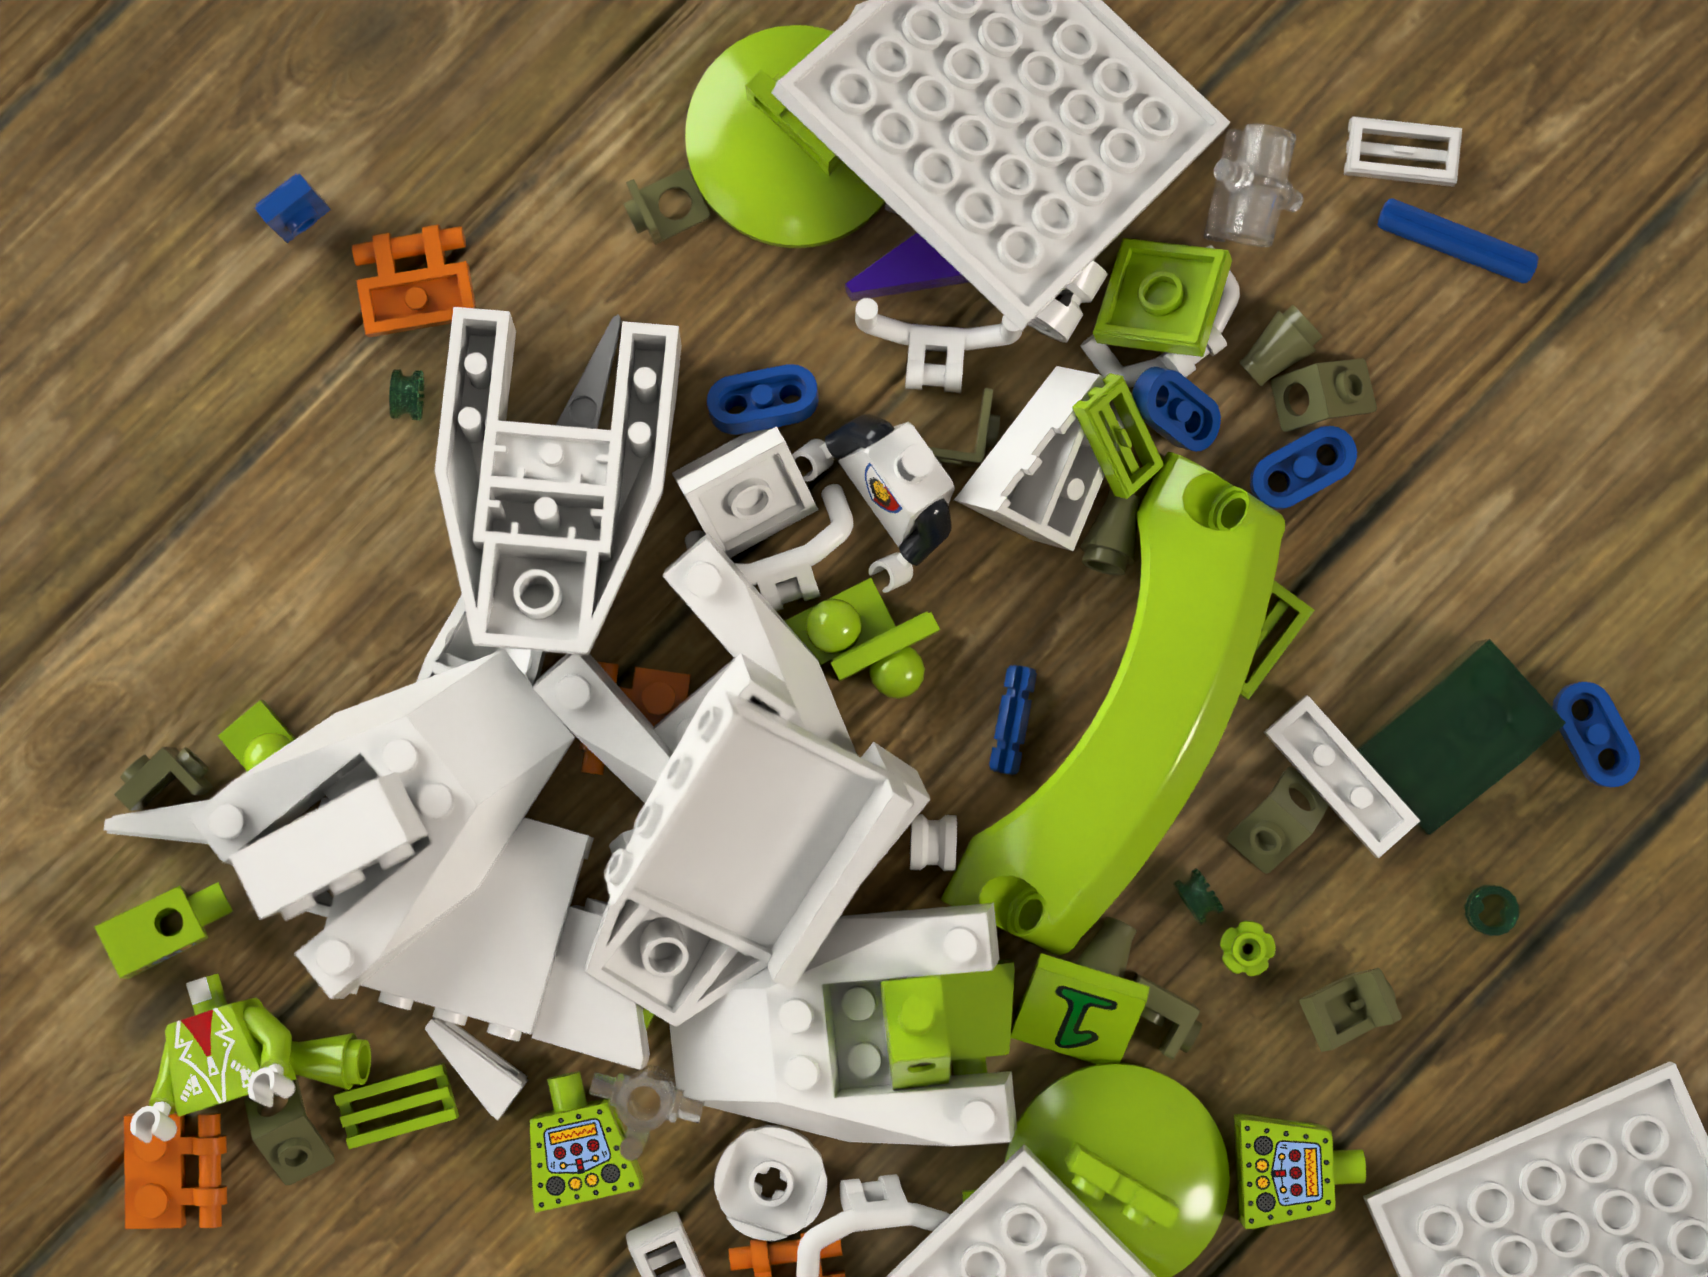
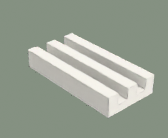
M1352 117L1349 120V140L1346 146L1347 162L1344 166V175L1452 187L1457 183L1462 128ZM1362 133L1448 142V151L1362 142ZM1360 155L1443 163L1446 164V170L1359 161Z

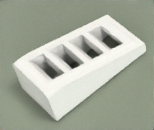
M209 800L115 815L112 818L105 819L104 830L108 834L208 844L188 817Z
M432 1018L424 1029L489 1114L498 1121L528 1082V1079H526L528 1076L459 1025Z
M677 1212L666 1214L626 1234L628 1249L641 1277H705ZM672 1241H675V1243H673V1244H670V1245H668V1246H666V1247H663V1248H661V1249H659V1250H656V1251H654V1252H652V1253H650V1254H647L648 1252H650V1251H652V1250H655V1249H657V1248H659V1247H661V1246H663V1245H666V1244H668V1243H670V1242H672ZM683 1258L685 1264L656 1276L655 1269Z

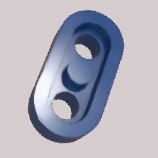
M794 364L726 376L718 380L710 388L707 395V407L712 423L720 431L732 435L802 422L815 412L819 403L815 377L806 368ZM790 395L800 397L794 403L787 404L783 402L784 398ZM735 406L746 408L739 414L728 413Z
M1151 367L1139 376L1134 385L1132 397L1144 422L1174 446L1195 452L1205 450L1214 442L1220 429L1221 414L1217 403L1181 373L1174 370Z
M1319 427L1259 461L1253 468L1250 476L1251 492L1254 497L1274 510L1287 509L1348 475L1356 463V444L1353 438L1339 427ZM1320 446H1328L1334 451L1335 461L1332 465L1325 466L1318 461L1316 453ZM1271 473H1280L1286 478L1287 487L1284 492H1274L1270 489L1268 478Z
M1591 682L1572 683L1562 688L1553 701L1552 714L1558 729L1584 776L1593 784L1601 787H1619L1631 781L1639 769V750L1609 694L1601 686ZM1579 699L1588 706V715L1582 721L1577 720L1571 710L1573 703ZM1604 749L1611 750L1615 756V763L1608 770L1603 769L1598 762L1599 754Z

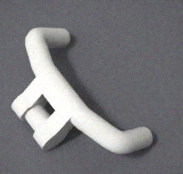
M1209 245V246H1207L1206 248H1214V247H1213L1212 245ZM1229 270L1203 357L1163 352L1155 359L1122 366L1107 344L1097 343L1094 335L1087 338L1080 347L1103 377H1106L1109 373L1121 375L1124 377L1128 388L1134 387L1139 376L1151 367L1174 370L1187 377L1196 370L1195 364L1208 354L1214 356L1227 346V342L1221 333L1237 306L1240 297L1238 282Z
M863 298L856 305L855 322L861 331L909 346L905 385L907 389L922 390V385L944 387L945 392L961 393L964 350L1009 345L1016 342L1022 334V331L1005 315L1002 318L1001 324L957 328L909 324L879 315L877 303L870 298ZM925 350L947 352L946 365L924 363Z
M831 484L822 490L821 495L831 524L807 544L749 564L734 563L753 585L758 584L761 595L775 611L784 609L782 604L800 598L808 601L820 597L811 566L823 560L849 537L854 526L851 510L840 485ZM697 530L687 534L685 537L687 550L705 535L703 531Z
M897 1174L879 1176L878 1181L863 1183L858 1178L841 1180L840 1200L844 1211L814 1226L804 1234L800 1240L797 1252L796 1277H819L820 1251L852 1232L909 1225L933 1232L951 1214L921 1204L908 1203Z

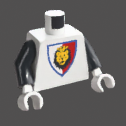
M871 414L861 415L826 435L825 442L820 439H812L792 454L794 460L799 456L806 457L813 466V470L803 476L804 481H812L833 464L834 457L840 459L838 461L899 547L900 553H892L875 561L869 567L870 576L884 569L888 571L890 583L882 590L883 593L908 583L913 577L912 565H920L948 538L952 530L949 502L955 487L932 450L911 423L905 422L893 427L890 422Z

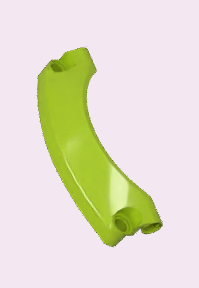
M1173 452L1166 453L1163 459L1165 466L1156 473L1137 511L1141 545V581L1137 610L1121 665L1104 702L1087 731L1057 771L1013 812L978 833L970 840L940 899L951 906L994 903L996 926L1055 955H1063L1071 951L1080 938L1096 923L1136 876L1165 836L1199 782L1220 742L1241 693L1259 641L1273 588L1281 540L1285 531L1283 515L1242 488L1233 486L1198 463Z

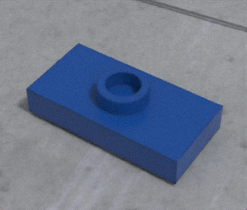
M300 173L298 175L294 174L255 204V210L265 223L287 243L309 229L318 219L331 210L319 193Z

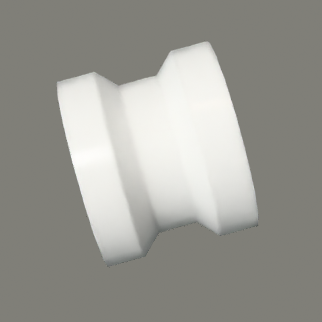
M923 814L917 815L911 823L910 870H922L926 865H938L943 871H955L957 846L956 815H945L940 820H928Z

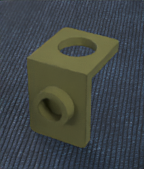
M682 169L640 190L634 179L626 182L633 199L623 203L637 233L648 230L655 245L710 218L707 205L688 169ZM670 189H681L691 198L689 213L678 220L666 218L659 209L661 196Z
M1363 358L1316 363L1271 380L1280 426L1284 432L1293 431L1327 419L1370 414L1377 410L1367 363ZM1296 383L1302 384L1309 395L1308 408L1302 415L1295 413L1289 403L1290 390Z
M985 388L983 392L975 452L968 453L929 447L939 463L979 468L984 459L985 447H995L998 438L1000 415L990 414L993 389Z
M1288 767L1282 773L1268 797L1229 833L1227 840L1263 873L1268 874L1313 834L1329 805L1293 767ZM1289 788L1297 789L1307 798L1311 811L1303 810L1294 803L1290 797Z
M297 1078L293 1080L295 1091L288 1097L286 1106L273 1116H261L264 1105L254 1101L249 1095L244 1099L252 1140L285 1185L296 1183L335 1162L333 1152L306 1115Z

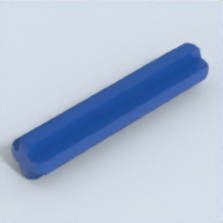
M1388 199L1383 205L1377 225L1380 229L1520 283L1530 281L1538 265L1539 257L1533 252L1396 199Z

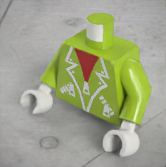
M219 974L186 983L195 1016L168 1024L166 1027V1041L160 1069L149 1106L137 1111L131 1121L132 1134L146 1144L152 1140V1134L164 1142L171 1140L175 1136L177 1125L174 1120L168 1117L177 1112L179 1117L247 1095L254 1101L270 1108L274 1104L273 1094L286 1099L295 1091L293 1080H296V1076L290 1064L291 1032L263 1006L258 998L227 1004Z

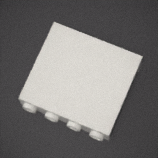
M724 690L716 705H708L701 713L695 727L694 734L696 737L685 754L679 753L671 761L665 775L663 790L655 802L649 801L641 809L635 823L633 838L625 850L620 848L614 853L606 868L605 880L613 907L620 910L627 899L632 900L767 963L772 981L793 989L913 804V800L901 777Z
M524 817L478 890L369 977L361 986L381 991L378 1001L398 1008L411 1010L413 1001L434 1006L435 1009L432 1017L446 1022L465 1026L468 1017L489 1022L487 1033L505 1039L520 1041L522 1032L533 1034L583 860L588 859L594 838ZM379 862L362 871L366 880L334 895L324 929L390 877L386 870L382 869ZM359 986L351 994H357Z

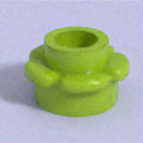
M1242 921L1238 927H1230L1223 934L1220 942V947L1224 952L1222 960L1225 966L1233 973L1240 974L1245 972L1248 976H1256L1263 973L1269 967L1268 960L1274 957L1276 945L1272 935L1265 933L1261 924L1254 921ZM1247 943L1253 946V951L1250 954L1243 952V946Z

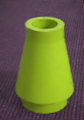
M354 1033L302 1042L292 1041L290 1064L296 1076L350 1090L354 1084L364 1085L366 1083L371 1067V1048L368 1040L357 1039Z

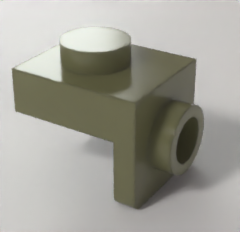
M162 747L151 759L143 755L132 763L120 777L125 784L114 795L132 811L143 810L176 777L194 795H205L213 786L204 777L209 771L207 766L191 750L184 747L179 752L176 747Z
M1379 968L1348 974L1299 1000L1321 1052L1334 1050L1375 1027L1391 1025L1402 1018L1396 1004L1395 992Z

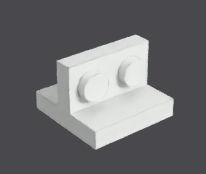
M777 426L745 433L672 473L704 533H708L729 558L818 511L813 497Z

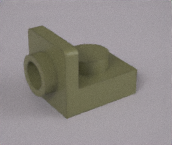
M1136 973L1132 981L1150 987L1147 1003L1141 1016L1161 1027L1166 1018L1173 1021L1159 1050L1163 1055L1172 1060L1177 1055L1179 1049L1187 1053L1193 1046L1202 1028V1023L1196 1020L1200 1010L1194 1004Z

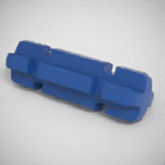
M1010 665L1006 670L1004 687L1007 688V693L1001 697L994 739L998 740L997 747H992L989 767L994 772L1014 775L1020 769L1022 752H1018L1019 745L1025 742L1032 700H1028L1029 692H1034L1037 677L1036 670L1033 668Z

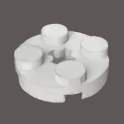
M765 1125L745 1130L726 1147L716 1168L714 1189L722 1211L735 1229L754 1239L776 1241L797 1233L815 1220L825 1201L827 1175L821 1153L812 1145L808 1138L788 1127ZM770 1167L779 1169L780 1179L787 1182L785 1191L775 1190L772 1198L761 1195L762 1185L754 1180L757 1173L767 1174Z

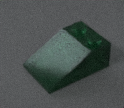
M1486 639L1476 641L1360 745L1357 751L1420 820L1418 825L1427 835H1431L1525 761L1566 722L1492 640Z

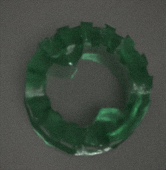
M393 370L389 391L391 419L399 420L403 414L411 415L412 420L420 421L422 418L424 402L419 401V398L424 399L425 394H419V391L425 390L424 374L422 371L415 370L413 375L405 376L402 370Z
M1197 868L1191 871V878L1188 881L1181 882L1178 879L1173 883L1180 898L1199 925L1207 922L1206 915L1209 912L1215 911L1219 914L1224 911L1213 890L1207 892L1206 889L1210 885Z
M1483 885L1475 888L1467 896L1466 904H1464V915L1468 920V924L1475 931L1489 936H1500L1508 933L1516 925L1519 918V905L1516 897L1509 890L1501 886ZM1495 894L1500 896L1501 900L1505 903V907L1499 912L1502 921L1497 925L1487 926L1480 920L1478 915L1485 909L1481 900L1485 896Z

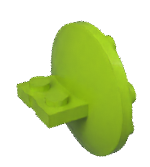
M788 25L769 28L751 34L729 47L711 64L699 81L692 96L686 120L685 141L687 157L695 183L708 205L724 222L741 234L758 242L784 248H808L829 244L857 231L868 223L886 204L872 188L772 94L777 82L834 31L806 25Z
M1105 1063L1086 1066L1063 1075L1046 1086L1027 1105L1019 1117L1011 1142H1008L1004 1163L1025 1144L1156 1277H1173L1185 1269L1202 1253L1215 1235L1225 1212L1229 1195L1230 1175L1227 1151L1222 1135L1208 1110L1197 1097L1173 1078L1151 1068L1129 1063Z

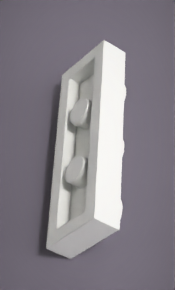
M1308 695L1302 697L1263 732L1376 858H1380L1420 822L1418 817Z

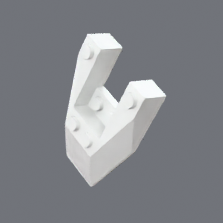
M453 307L435 474L473 644L477 646L589 655L663 494L681 355L679 326L622 321L611 430L506 421L516 329L510 311Z
M708 533L664 570L663 577L734 657L728 664L655 726L648 721L590 654L567 653L540 676L533 687L535 692L566 727L644 803H646L705 696L740 653L786 683L797 709L789 719V722L857 755L818 659Z
M505 650L334 713L234 780L188 817L221 861L232 864L229 856L291 824L325 795L332 802L375 778L397 772L428 835L410 844L415 853L414 855L385 869L390 877L295 953L330 999H344L478 890L575 739L573 734L535 692L534 686Z
M740 653L705 696L646 803L656 801L665 786L664 779L671 761L677 754L686 753L696 737L694 734L695 727L701 713L708 705L715 706L724 690L789 721L797 709L786 683ZM875 742L871 744L861 758L901 777L913 800V804L866 877L931 800L917 770ZM609 898L584 968L585 973L671 1025L678 1027L727 994L731 988L766 968L767 963L632 900L627 899L619 910L612 906L611 898Z
M994 903L840 916L793 989L772 981L767 966L751 978L731 988L727 994L678 1027L669 1023L677 1099L846 1142L937 1146L1011 1142L1017 1129L1011 1071L950 1076L949 1084L899 1090L892 1089L880 982L889 981L892 978L993 970L1000 959Z

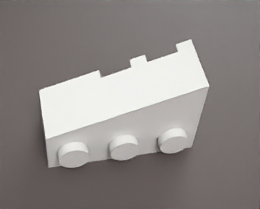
M1056 366L954 500L1031 540L1074 551L1105 475L1072 406L1079 400L1087 402L1090 399L1087 393L1092 388H1103L1105 386L1103 382L1105 377L1099 374ZM1109 402L1120 427L1124 429V425L1113 402Z
M396 772L369 781L232 854L229 858L259 918L263 919L281 912L284 920L287 921L315 907L317 904L314 898L331 889L333 895H336L366 880L362 871L379 862L382 869H386L414 855L415 853L410 844L427 836L428 833Z

